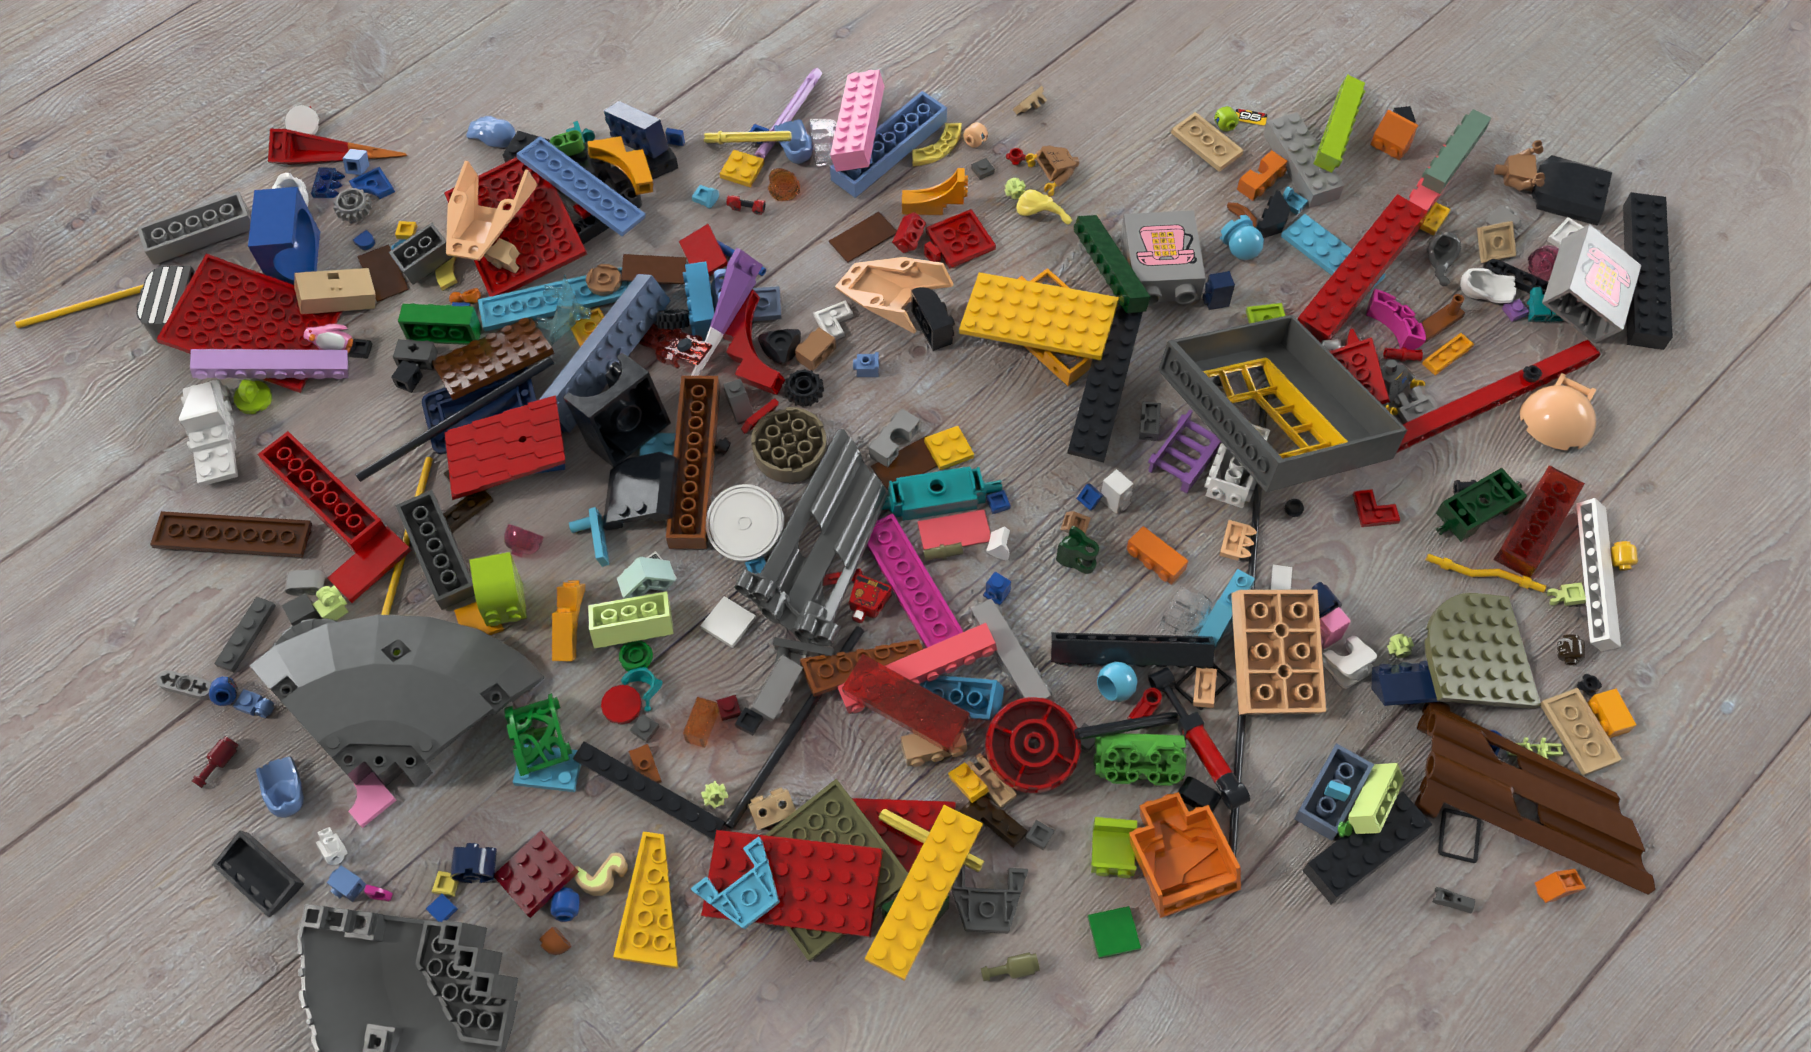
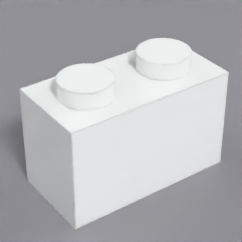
M1116 469L1103 480L1101 493L1104 496L1101 498V501L1116 514L1121 509L1125 510L1131 503L1130 497L1133 494V483Z

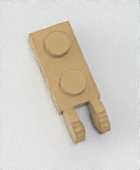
M979 753L976 755V758L983 767L982 770L979 771L970 760L966 764L986 784L989 790L987 794L996 805L1003 808L1015 799L1017 794L996 776L989 762Z

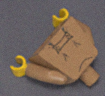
M1042 146L1035 155L1032 153L1026 155L1028 167L1035 166V160H1037L1050 182L1054 181V183H1047L1044 187V192L1050 189L1048 192L1049 197L1054 195V188L1060 187L1073 175L1075 167L1079 165L1078 157H1072L1069 151L1062 147Z

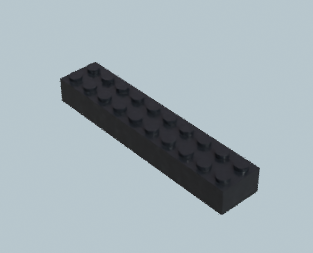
M1630 192L1623 205L1624 250L1630 257L1641 264V269L1626 318L1627 345L1664 350L1673 338L1667 201L1664 196Z

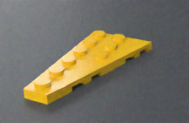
M643 831L613 958L678 969L664 834Z

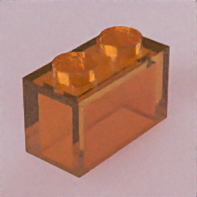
M700 697L696 698L683 731L687 743L706 747L719 713L717 702Z

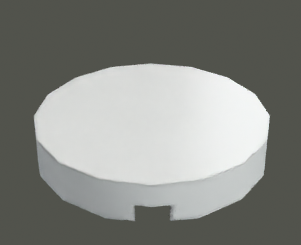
M295 106L286 115V129L315 135L319 128V117L308 106Z

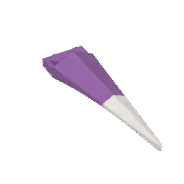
M739 248L735 249L727 264L717 307L691 376H699L756 284L755 279L763 266Z

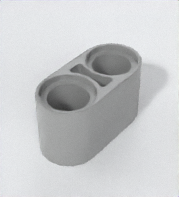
M320 570L290 571L287 575L285 592L293 596H300L304 593L316 595V592L324 587L325 573Z

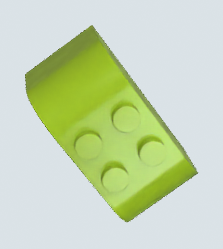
M506 552L469 559L477 606L486 626H496L502 623L527 619L523 584L511 553Z

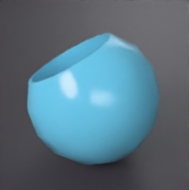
M1112 662L1100 670L1097 678L1098 689L1106 699L1121 702L1129 699L1136 691L1137 676L1134 670L1126 663Z

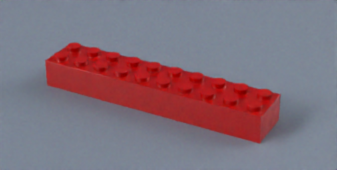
M1398 194L1394 197L1298 317L1297 320L1320 343L1323 340H1332L1423 225L1428 211Z

